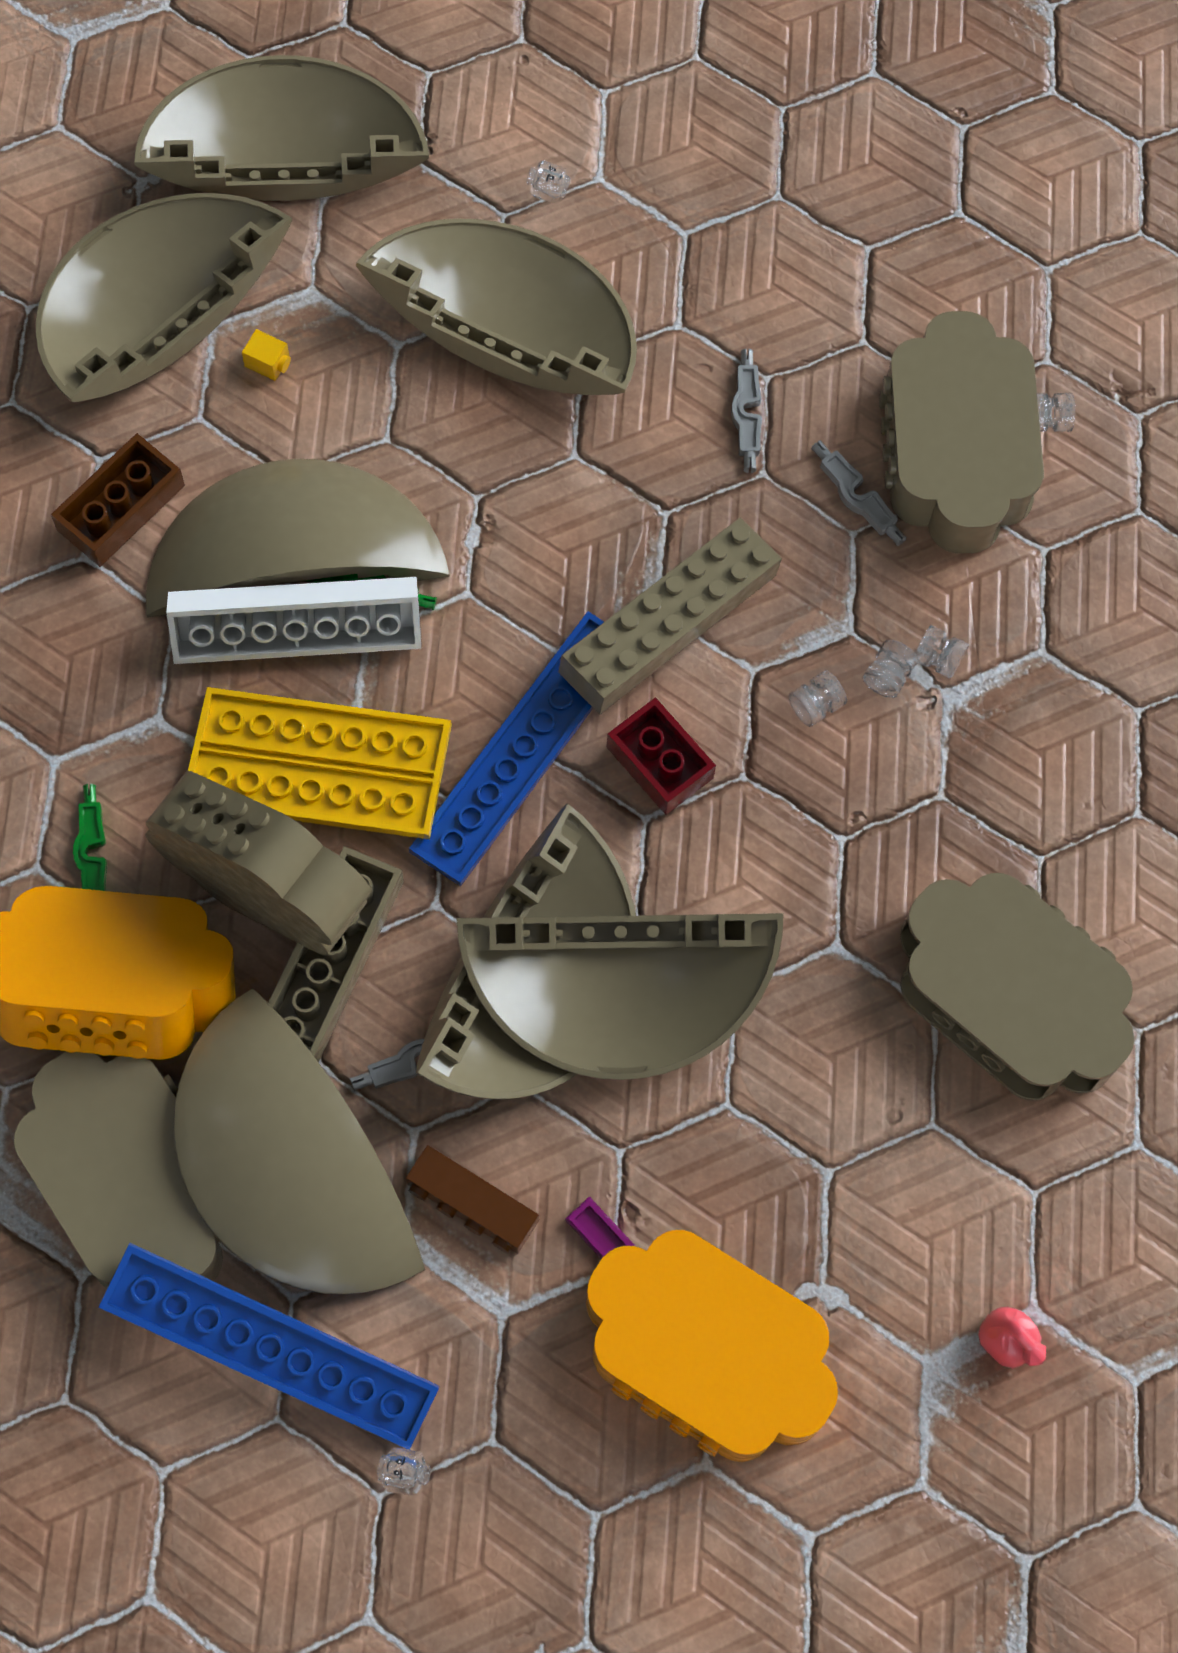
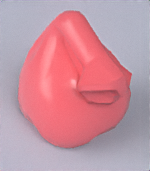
M1000 1307L988 1314L982 1322L978 1334L980 1345L1000 1365L1014 1369L1025 1363L1029 1366H1037L1045 1361L1046 1346L1041 1344L1042 1337L1039 1329L1024 1312L1012 1307Z

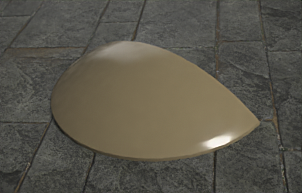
M275 55L226 63L207 70L177 87L159 103L146 120L137 141L134 165L166 181L200 192L230 194L261 201H292L340 195L376 185L420 165L429 159V152L423 129L415 114L394 91L380 81L352 67L333 61L305 56Z
M191 193L165 197L135 206L97 226L77 242L61 259L47 281L39 301L36 315L37 347L42 363L51 380L71 402H80L104 397L129 388L177 361L209 335L240 303L274 256L291 225L292 218L274 207L246 197L218 193Z
M460 218L443 219L420 223L397 231L377 242L356 262V267L368 282L406 320L438 344L482 369L535 388L580 395L621 394L625 392L631 380L636 363L637 345L633 322L625 304L610 282L594 266L574 251L551 238L525 228L497 221Z
M318 459L278 460L249 467L223 478L194 498L179 513L167 529L152 560L146 590L147 618L167 615L168 592L268 586L357 574L358 579L388 575V578L417 577V581L450 577L443 549L431 525L420 510L392 485L361 469L337 462Z
M566 804L520 861L483 918L636 916L628 883L611 849L598 831L569 804ZM461 955L431 1019L422 1045L416 1074L449 1091L484 1099H514L535 1095L550 1090L577 1075L541 1060L521 1047L502 1030L479 1000L469 980Z
M784 913L456 919L460 951L469 980L485 1009L508 1036L536 1057L558 1068L600 1079L626 1080L661 1075L685 1067L722 1045L741 1027L763 997L773 976L782 941Z
M253 988L235 999L218 1014L193 1047L182 1072L174 1106L173 1131L180 1173L186 1190L203 1221L219 1241L242 1262L275 1281L301 1290L342 1295L366 1293L406 1281L424 1271L425 1267L414 1234L390 1179L370 1141L334 1083L298 1035Z

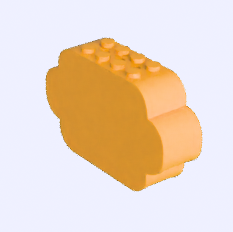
M39 886L19 895L14 901L10 912H0V1036L12 1045L37 1050H60L70 1053H92L102 1056L113 1055L135 1059H169L183 1053L191 1045L195 1032H204L218 1014L236 999L232 945L223 935L208 930L207 915L204 909L191 900L101 890Z
M672 1230L661 1234L652 1242L647 1251L635 1246L615 1248L601 1259L589 1279L586 1295L588 1315L591 1321L598 1327L593 1346V1361L600 1376L613 1386L611 1391L626 1401L630 1397L641 1403L640 1410L656 1420L661 1416L669 1421V1428L679 1436L686 1438L689 1434L700 1441L697 1446L707 1454L715 1457L718 1453L729 1460L746 1462L761 1456L773 1441L784 1445L802 1444L810 1440L826 1423L837 1402L838 1386L832 1371L821 1362L829 1346L827 1324L823 1317L809 1305L701 1237L685 1230Z

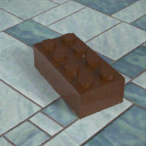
M136 433L51 514L56 530L101 567L185 486L181 469Z

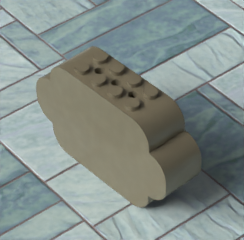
M951 311L939 314L928 324L924 338L907 340L896 348L892 355L888 374L883 378V391H880L879 407L885 410V417L881 419V434L886 435L887 444H883V462H888V471H885L884 484L885 489H890L891 505L894 512L904 522L914 526H928L929 533L934 542L946 551L953 553H978L994 544L1001 526L1017 524L1028 516L1034 503V494L1039 490L1043 482L1044 466L1035 365L1031 352L1024 344L1015 339L996 337L992 324L983 316L968 311Z
M187 771L146 821V826L149 830L145 836L152 846L177 869L193 878L211 896L230 909L322 955L329 954L367 904L366 899L372 892L368 883L356 869L339 855L324 847L314 835L298 822L277 810L192 771Z
M1004 873L984 875L977 879L971 887L960 881L945 879L930 884L913 902L900 934L902 948L910 958L903 971L900 983L901 992L906 1003L1014 1095L1026 1100H1041L1052 1095L1060 1085L1075 1093L1094 1092L1100 1089L1128 1058L1134 1046L1133 1028L1129 1020L1122 1014L1130 1003L1133 992L1132 981L1128 972L1116 961L1115 955L1105 947H1099L1090 940V935L1083 928L1073 926L1065 919L1064 913L1059 908L1045 903L1040 898L1037 890L1032 886L1024 885L1016 878Z
M65 1052L45 1064L36 1074L32 1085V1098L36 1108L27 1113L17 1125L14 1134V1147L22 1164L88 1270L107 1289L129 1243H132L214 1281L222 1267L223 1252L218 1241L219 1239L210 1231L197 1212L180 1173L173 1131L174 1106L178 1088L169 1074L162 1077L155 1065L146 1058L135 1059L119 1056L105 1064L96 1054Z

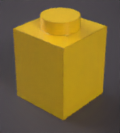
M258 329L254 331L242 350L244 367L274 381L277 380L281 372H286L291 362L288 344Z

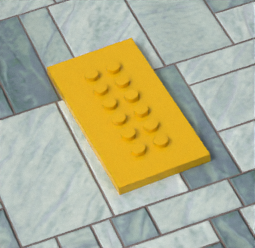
M207 687L188 771L197 773L277 810L295 821L430 840L452 724L451 720Z

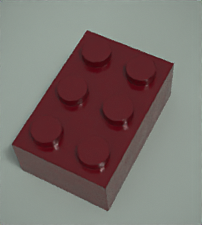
M656 697L607 734V749L665 815L714 779L715 763Z

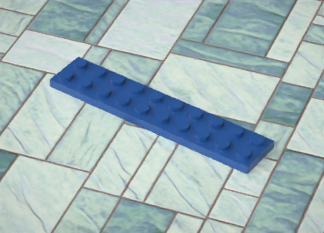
M590 612L585 614L434 814L430 840L416 838L409 847V853L460 887L592 711L593 707L559 674L558 670L562 654L604 623L603 620Z
M129 1243L98 1307L410 1450L439 1390V1385L132 1243Z

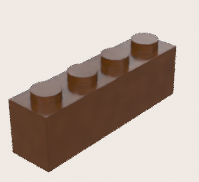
M429 1145L426 1146L406 1177L407 1185L410 1186L408 1191L423 1201L428 1197L438 1204L436 1209L449 1218H453L456 1215L466 1221L464 1226L478 1236H481L482 1233L494 1239L492 1244L507 1254L511 1250L518 1254L539 1222V1214Z

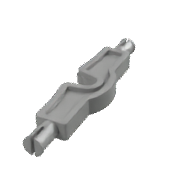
M747 349L741 350V365H738L737 393L733 398L731 407L732 421L738 429L739 456H744V472L749 473V469L750 473L756 472V456H759L761 449L762 417L758 414L744 411L745 408L757 407L761 404L758 366L753 365L752 349H748V353Z
M821 440L815 443L811 449L822 460L820 468L838 487V494L844 505L851 511L862 515L879 535L886 533L896 546H899L900 543L902 544L907 537L896 527L897 517L886 506L879 494L874 490L863 495H856L854 493L863 483L862 474L851 466L838 451L831 453Z
M424 1039L410 1042L397 1055L370 1064L368 1066L369 1072L350 1078L354 1091L374 1084V1087L378 1089L391 1083L416 1077L418 1074H416L417 1064L415 1058L421 1053Z

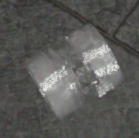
M1037 393L1040 432H1046L1049 427L1054 432H1071L1075 422L1074 395L1072 393H1055L1050 398L1047 393ZM1052 407H1054V417H1052Z
M930 625L912 660L927 668L932 665L935 666L936 673L951 680L969 644L956 637L948 639L946 632ZM936 650H942L941 654L937 653Z
M886 640L877 652L876 660L869 665L864 673L863 680L874 692L887 698H895L906 682L905 678L911 675L919 660L917 655L906 645L895 640Z
M827 670L812 678L809 682L810 686L803 684L789 693L788 696L796 715L809 727L826 718V711L833 713L847 704V696L836 677Z

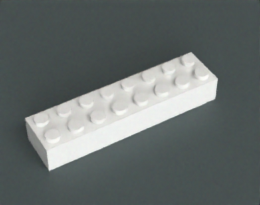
M417 577L168 592L166 613L174 664L421 649Z

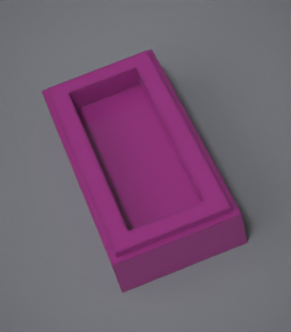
M588 1197L565 1218V1221L600 1259L615 1248L634 1246L632 1241L591 1197Z

